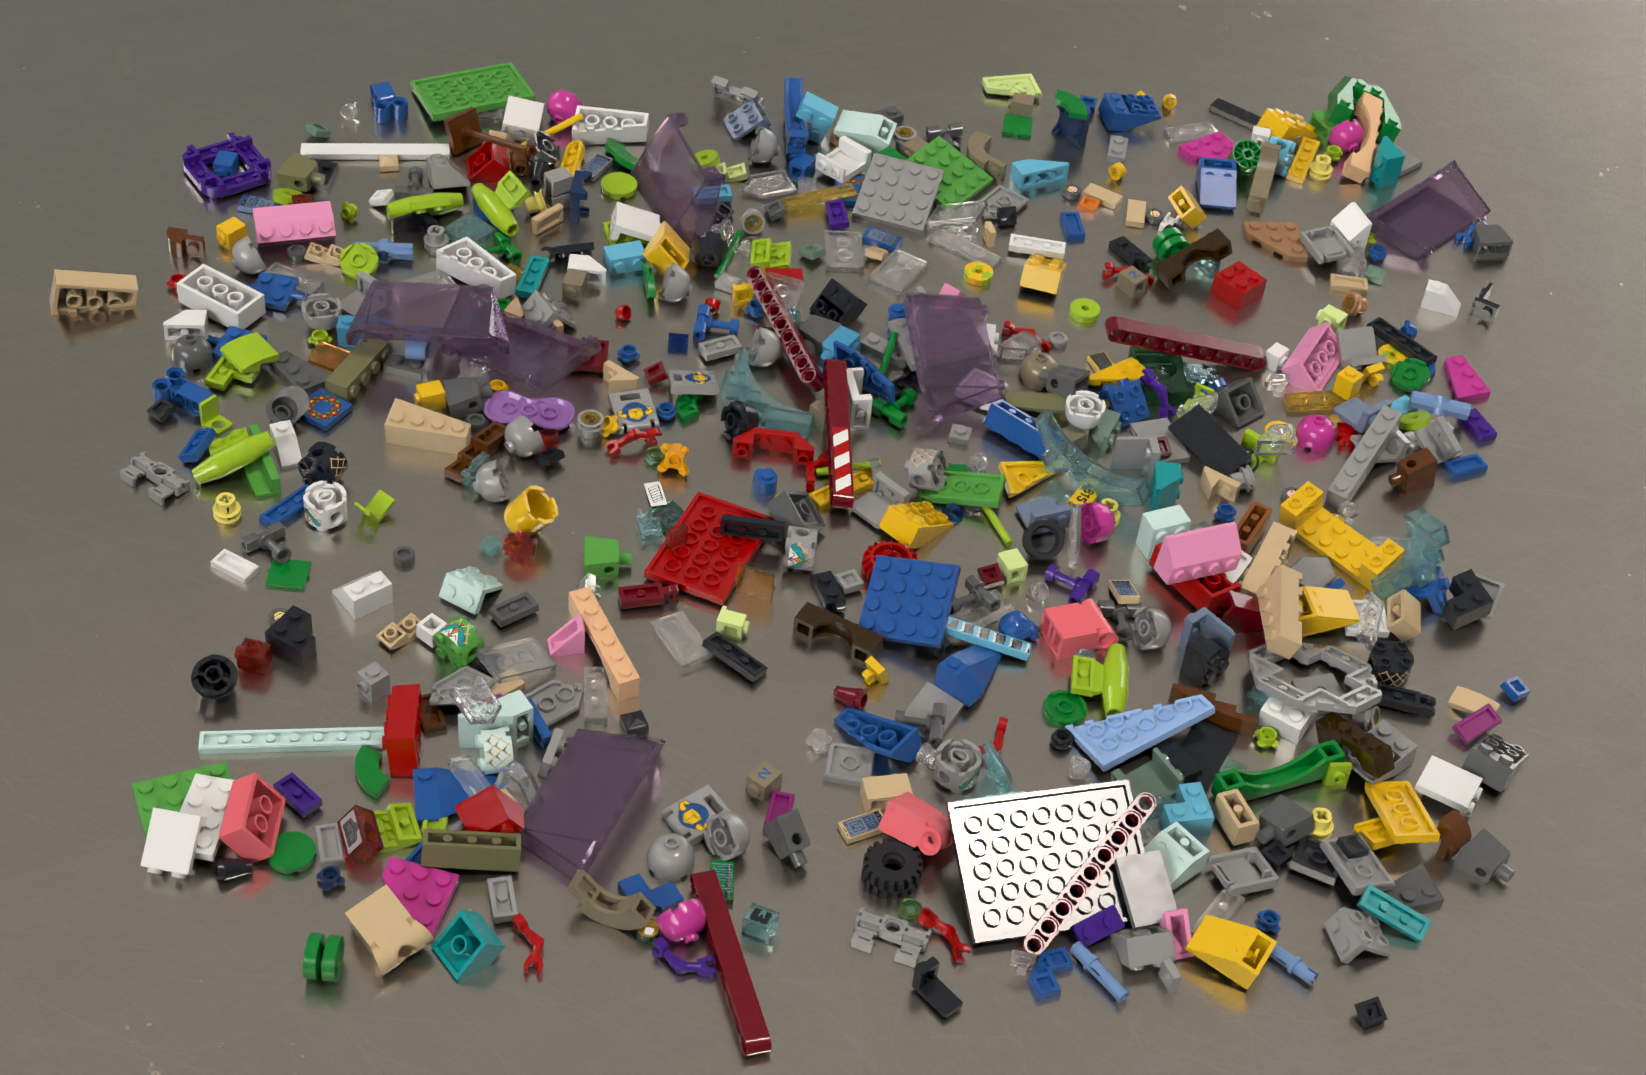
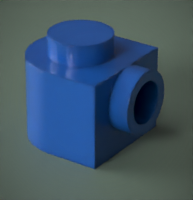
M896 303L889 306L887 324L888 321L898 318L911 317V308H906L905 303Z
M771 467L767 469L759 468L753 474L752 486L759 494L771 496L777 490L778 476Z

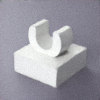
M1168 212L1159 225V231H1162L1168 224L1173 226L1176 223L1182 227L1183 221L1180 220L1179 215L1176 218L1170 217L1171 212Z

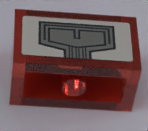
M354 805L337 822L347 859L366 865L384 848L374 811Z

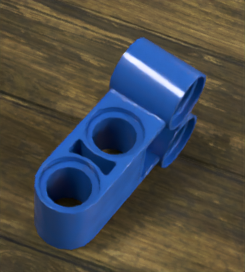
M389 82L370 85V92L374 101V118L377 123L386 124L391 119L403 121L408 118L407 99L397 97Z
M179 367L167 369L166 379L159 378L152 383L155 403L159 399L164 398L200 416L199 403L213 395L211 391L185 379L184 370Z

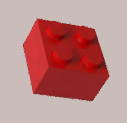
M1238 261L1214 275L1211 293L1237 311H1240L1263 297L1267 279Z

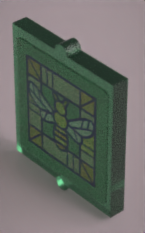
M673 500L667 502V505L656 506L655 509L645 513V517L668 537L684 513V510Z

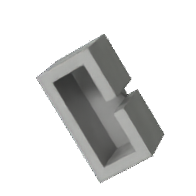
M563 166L544 173V197L548 208L558 203L563 205V209L570 207V192L574 178Z

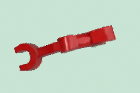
M1105 262V268L1108 270H1103L1102 274L1103 277L1110 278L1115 274H1119L1120 271L1131 267V265L1115 267L1112 262ZM1143 273L1148 277L1146 286L1147 289L1148 285L1152 286L1154 284L1155 279L1152 276Z
M1011 321L1004 322L1002 336L1010 337L1016 334L1026 337L1033 342L1035 352H1042L1043 349L1047 353L1050 352V343L1043 338L1040 339L1034 329L1017 328Z
M658 428L646 429V431L631 429L619 441L610 440L605 446L614 458L621 453L623 446L638 439H643L650 445H657L658 441L655 436H661L662 433Z
M827 451L822 452L817 460L806 463V491H814L815 489L814 474L816 468L828 467Z
M999 717L995 731L996 737L990 746L985 748L977 746L981 751L982 762L989 755L1001 753L1008 718Z
M924 907L919 914L917 922L931 929L934 927L942 932V935L953 946V959L956 962L964 963L965 959L962 953L970 954L971 947L960 942L956 928L953 925L942 922L932 910Z
M519 913L512 918L514 924L511 925V928L517 934L522 933L527 938L529 944L533 945L532 953L529 954L524 962L523 971L524 974H528L530 967H536L538 969L537 976L540 977L543 973V958L541 954L544 948V939L528 927L526 919Z

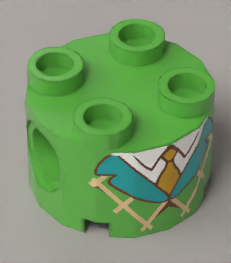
M460 616L454 617L433 635V639L438 646L436 648L437 654L443 659L449 658L457 670L467 666L485 650V643L481 635L476 637L474 634L477 631L475 627Z

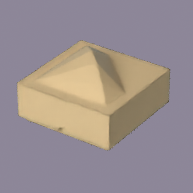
M379 155L380 172L399 171L398 156Z
M985 221L982 237L988 248L994 247L997 233L992 222Z
M871 246L865 250L864 256L872 260L882 261L888 257L889 252Z

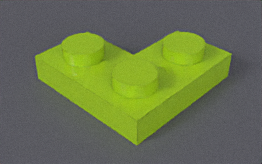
M222 355L205 378V386L224 391L232 379L253 383L261 368L259 371L241 374Z

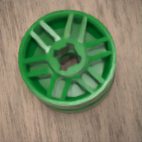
M1249 139L1238 141L1226 158L1235 160L1238 178H1249L1256 172L1262 148L1255 141Z
M1170 227L1156 235L1152 242V250L1159 260L1163 261L1189 246L1190 243L1180 229Z
M313 932L309 934L303 957V978L318 980L321 975L323 981H338L344 958L345 942L343 936L329 935L326 940L325 934Z

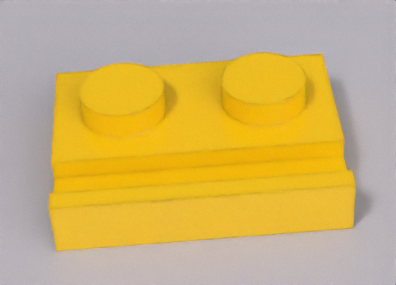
M1380 817L1360 822L1353 826L1352 832L1362 835L1372 850L1394 845Z

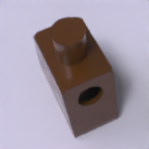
M1428 448L1399 460L1397 473L1388 476L1389 483L1392 487L1400 485L1406 493L1434 487L1438 460Z

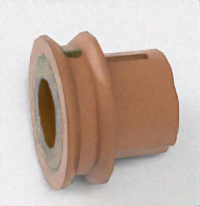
M1349 291L1341 300V310L1350 316L1363 315L1369 307L1367 299L1363 298L1358 292Z

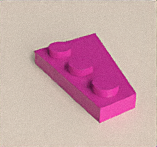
M1463 355L1445 358L1444 367L1448 379L1451 380V389L1455 393L1456 401L1467 402L1490 396L1491 390Z

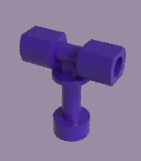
M1050 564L1044 576V579L1052 583L1058 580L1071 587V593L1068 598L1069 604H1081L1085 601L1087 591H1092L1100 578V574L1097 571L1089 569L1083 578L1077 576L1073 579L1059 572L1060 567L1054 564Z

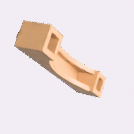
M1366 92L1356 102L1354 115L1358 117L1363 128L1364 139L1359 152H1353L1344 162L1342 172L1343 176L1360 184L1372 172L1370 167L1374 160L1373 152L1377 146L1375 141L1379 135L1377 130L1381 124L1379 119L1383 112V100Z
M585 587L569 592L568 610L572 618L578 614L581 615L584 630L597 649L607 673L610 688L617 701L620 702L639 696L640 677L591 588Z

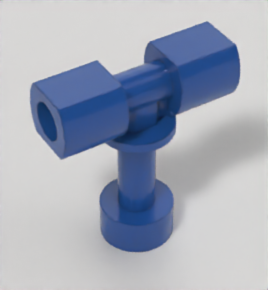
M700 304L697 311V322L694 325L693 339L705 340L706 330L711 331V328L730 330V334L738 335L739 319L731 318V322L712 320L710 306Z

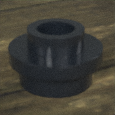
M1059 728L1051 735V743L1058 749H1068L1073 744V736L1069 730Z

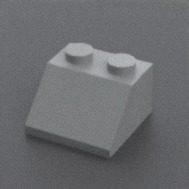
M432 154L431 157H426L428 179L433 189L470 186V181L465 171L445 155Z
M1153 925L1134 930L1133 928L1118 930L1110 934L1121 964L1129 967L1130 970L1145 969L1144 965L1153 964V967H1161L1162 960L1167 958L1175 961L1172 931Z

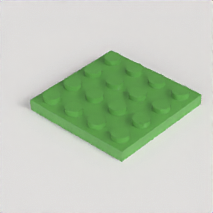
M940 136L906 159L909 162L944 170V176L934 204L948 215L968 202L993 181L990 175Z
M227 761L132 783L145 838H147L153 807L180 812L195 774L232 780Z

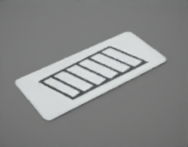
M660 481L644 483L652 507L667 505Z

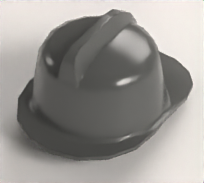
M287 386L280 390L266 405V413L270 419V424L287 420L294 424L308 410L310 405L309 396L305 390L297 386Z

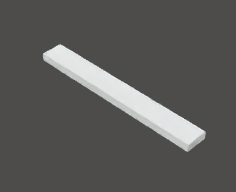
M301 143L300 154L316 160H379V155H397L398 160H427L426 157H431L432 154H442V156L445 155L450 159L449 144Z

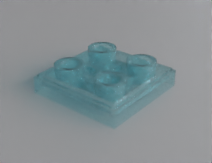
M470 212L444 227L445 234L451 240L458 241L467 236L478 245L496 233V228Z
M991 741L983 743L984 753L981 756L986 764L985 770L990 779L995 778L997 782L995 785L1000 795L1016 792L1011 772Z

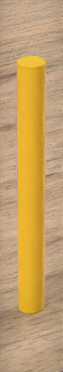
M579 113L544 132L552 136L584 118ZM526 140V141H524V142H522V143H520V144L526 145V143H527L528 140Z

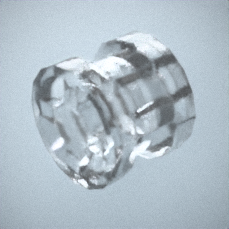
M925 742L917 753L916 762L919 764L924 763L928 769L934 770L938 748L934 749L930 743Z

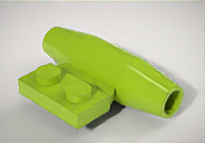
M509 170L497 183L498 186L495 192L483 183L475 184L471 192L478 207L491 223L507 236L512 237L519 232L520 227L511 210L520 207L532 193Z
M437 192L410 196L387 203L386 211L389 219L416 212V214L427 213V211L431 216H438L463 208L464 202L461 193Z
M246 426L241 429H235L230 435L218 438L208 446L211 456L192 469L193 476L199 485L223 478L255 462L274 448L276 443L269 431L250 436Z
M1118 643L1108 647L1104 665L1097 662L1094 658L1074 655L1072 659L1070 693L1089 697L1102 694L1106 717L1124 712L1129 693V664L1126 649Z

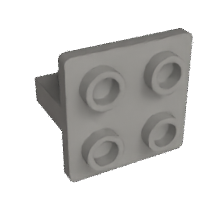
M1443 415L1437 417L1428 426L1414 432L1422 449L1428 448L1438 460L1437 465L1463 454L1460 444Z

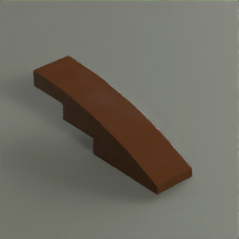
M494 421L472 436L470 445L458 452L457 460L445 468L444 476L459 483L464 482L505 441L504 432L507 426Z
M1172 684L1168 700L1172 704H1174L1175 700L1202 694L1215 706V714L1203 719V721L1235 734L1249 738L1253 737L1258 717L1236 712L1237 705L1216 701L1215 693Z

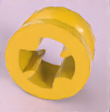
M1117 162L1109 167V174L1112 179L1119 180L1125 177L1126 168L1121 162Z

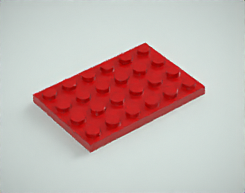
M697 492L645 569L644 577L661 582V584L667 586L675 584L678 586V590L723 605L764 540L720 534L722 514L767 520L774 519L762 513Z

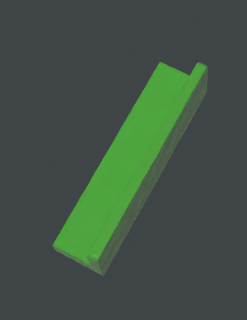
M258 424L249 425L250 436L261 433ZM269 451L255 462L243 467L256 499L281 494L280 477Z

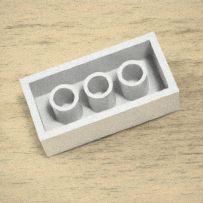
M202 264L176 283L178 302L193 310H207L209 318L226 327L233 326L245 329L266 313L264 294L205 264Z

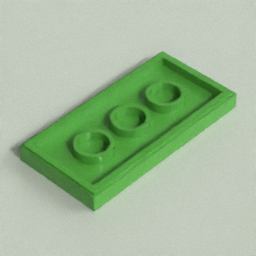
M944 470V475L947 476V479L941 490L919 489L917 493V502L927 501L930 503L999 508L1006 477L1005 475Z

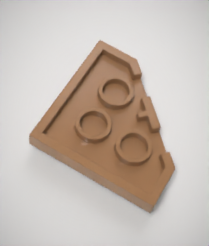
M1273 221L1244 222V234L1249 241L1253 242L1255 240L1261 243L1262 248L1273 254L1277 252L1283 255V259L1288 262H1307L1308 255L1305 246L1299 240L1300 230L1297 223Z

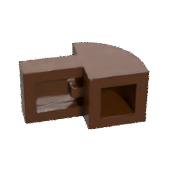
M168 227V249L173 256L183 259L185 254L204 257L206 253L204 237L188 235V229Z
M1453 809L1439 820L1437 830L1440 833L1439 839H1441V843L1436 855L1444 861L1450 855L1455 856L1461 847L1471 841V829L1466 819L1456 809Z

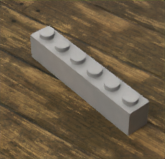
M1386 405L1382 407L1328 488L1326 504L1344 512L1397 432L1401 422V412Z

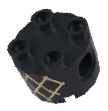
M316 442L297 464L303 478V484L310 486L319 481H327V484L337 483L348 468V461L341 451L339 453L335 451L336 447L330 443Z
M1379 640L1375 642L1367 663L1371 665V674L1375 675L1377 682L1403 687L1404 683H1407L1414 665V656L1411 650L1408 649V644L1404 641Z

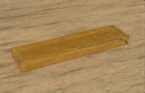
M848 183L783 197L781 201L786 210L857 194L855 187Z
M1332 390L1284 393L1283 397L1289 411L1334 409V407L1347 401ZM1359 391V393L1356 394L1354 397H1357L1364 402L1362 395Z

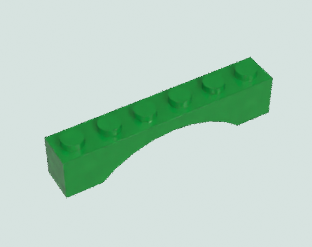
M1334 739L1314 745L1299 757L1272 769L1251 772L1234 768L1217 773L1214 777L1211 793L1216 799L1218 793L1238 788L1245 801H1249L1323 779L1326 776L1329 764L1344 762L1346 755Z

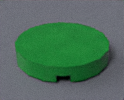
M1405 358L1404 361H1398L1392 367L1391 379L1392 383L1402 391H1419L1429 383L1431 372L1424 361L1417 358Z
M1068 690L1051 692L1044 700L1042 707L1043 715L1047 721L1061 728L1071 724L1074 727L1079 726L1084 722L1088 711L1084 699L1079 695L1078 697L1073 695Z
M298 831L279 834L273 856L268 857L270 866L283 874L306 871L316 860V845L313 839L307 834Z

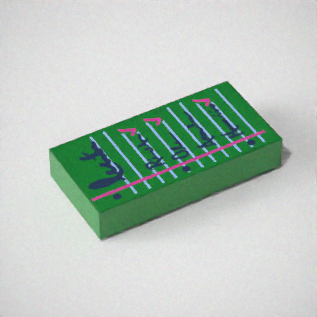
M710 860V870L716 871L726 904L733 905L734 861Z

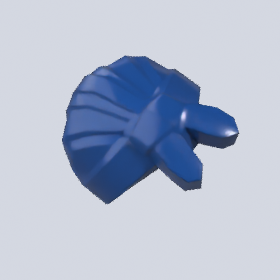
M1010 611L1000 619L998 625L999 633L1020 640L1026 639L1029 636L1032 641L1040 640L1038 632L1041 630L1039 626L1021 611Z

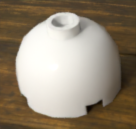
M1076 391L1075 395L1071 396L1070 394L1066 399V418L1076 428H1094L1103 419L1106 410L1105 401H1101L1098 398L1099 395L1094 392Z

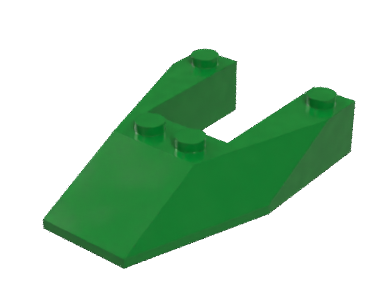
M1344 76L1328 95V121L1338 125L1348 120L1351 114L1354 115L1356 102L1366 92L1383 100V112L1379 119L1381 124L1377 130L1379 135L1376 140L1381 142L1383 136H1387L1394 143L1401 130V121L1384 90L1379 86L1367 84L1362 79L1357 80Z

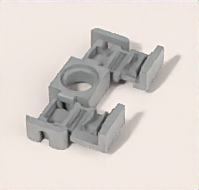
M716 75L713 77L711 83L714 84L712 88L716 97L718 93L725 95L730 99V102L740 106L752 99L757 107L765 108V100L763 97H759L758 91L746 86L743 89L734 86L730 87L728 86L729 80Z
M147 452L140 453L139 457L134 456L131 459V465L119 471L120 480L133 488L135 487L137 477L141 478V475L145 476L146 474V478L158 485L155 488L151 487L148 489V498L161 506L164 505V499L174 494V491L175 496H179L190 489L189 479L185 481L176 476L175 470L163 462H155L149 459Z
M865 907L860 908L855 920V932L851 938L850 947L871 953L874 944L872 939L873 937H879L902 946L901 949L897 948L894 958L895 962L915 968L920 952L926 951L929 944L931 929L928 932L908 926V921L887 914L884 917L873 915L864 911ZM888 927H895V928H897L899 931H898V932H891V931H889L887 928H888Z

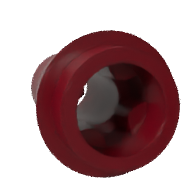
M836 686L833 698L853 709L862 710L866 706L868 694L863 689Z

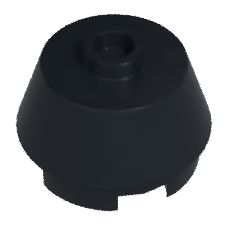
M706 231L701 236L697 234L692 242L695 261L699 265L708 268L720 266L729 252L728 240L724 241L720 238L721 234Z
M739 400L724 406L721 413V421H724L726 431H723L724 435L728 439H733L758 427L759 416L756 408Z
M217 654L206 656L198 661L191 674V682L195 691L208 699H219L227 696L233 691L238 681V671L235 664L227 657Z

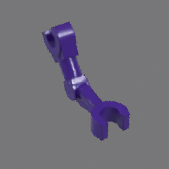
M1151 368L1143 369L1142 372L1145 375L1140 377L1141 382L1149 387L1152 386L1162 405L1159 410L1160 419L1175 416V409L1169 406L1167 387L1156 380L1157 377Z
M662 937L653 942L655 947L652 948V952L659 958L664 957L677 974L697 972V975L707 978L715 977L716 968L706 967L707 965H714L715 957L706 956L697 959V962H686V960H681L680 957L670 951L669 945Z

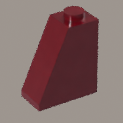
M1229 590L1211 611L1235 633L1264 631L1258 598Z

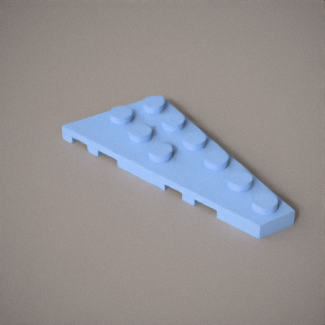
M1200 694L1175 700L1174 704L1166 706L1161 704L1153 705V709L1142 711L1140 708L1109 715L1106 720L1094 722L1093 719L1084 721L1085 725L1076 727L1073 724L1067 725L1065 729L1071 732L1073 741L1105 772L1215 714V706Z

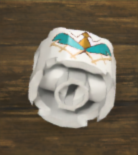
M319 481L306 488L305 495H303L305 518L318 531L325 532L329 528L339 526L348 520L347 493L342 485L336 482L327 484V481Z

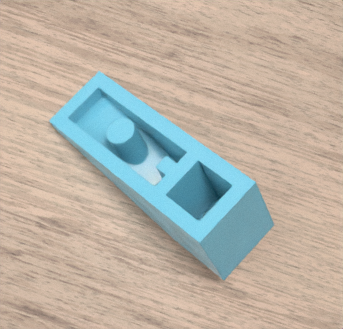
M1034 159L1012 162L1010 178L1019 189L1065 180L1068 176L1070 164L1068 162Z

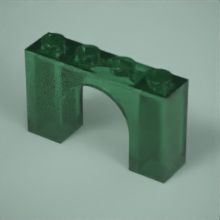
M1130 346L1129 358L1133 357L1138 360L1145 368L1160 369L1171 376L1166 379H1156L1160 384L1167 387L1169 406L1188 407L1190 399L1194 396V389L1190 387V376L1186 373V363L1182 360V356ZM1141 382L1148 407H1162L1155 389Z

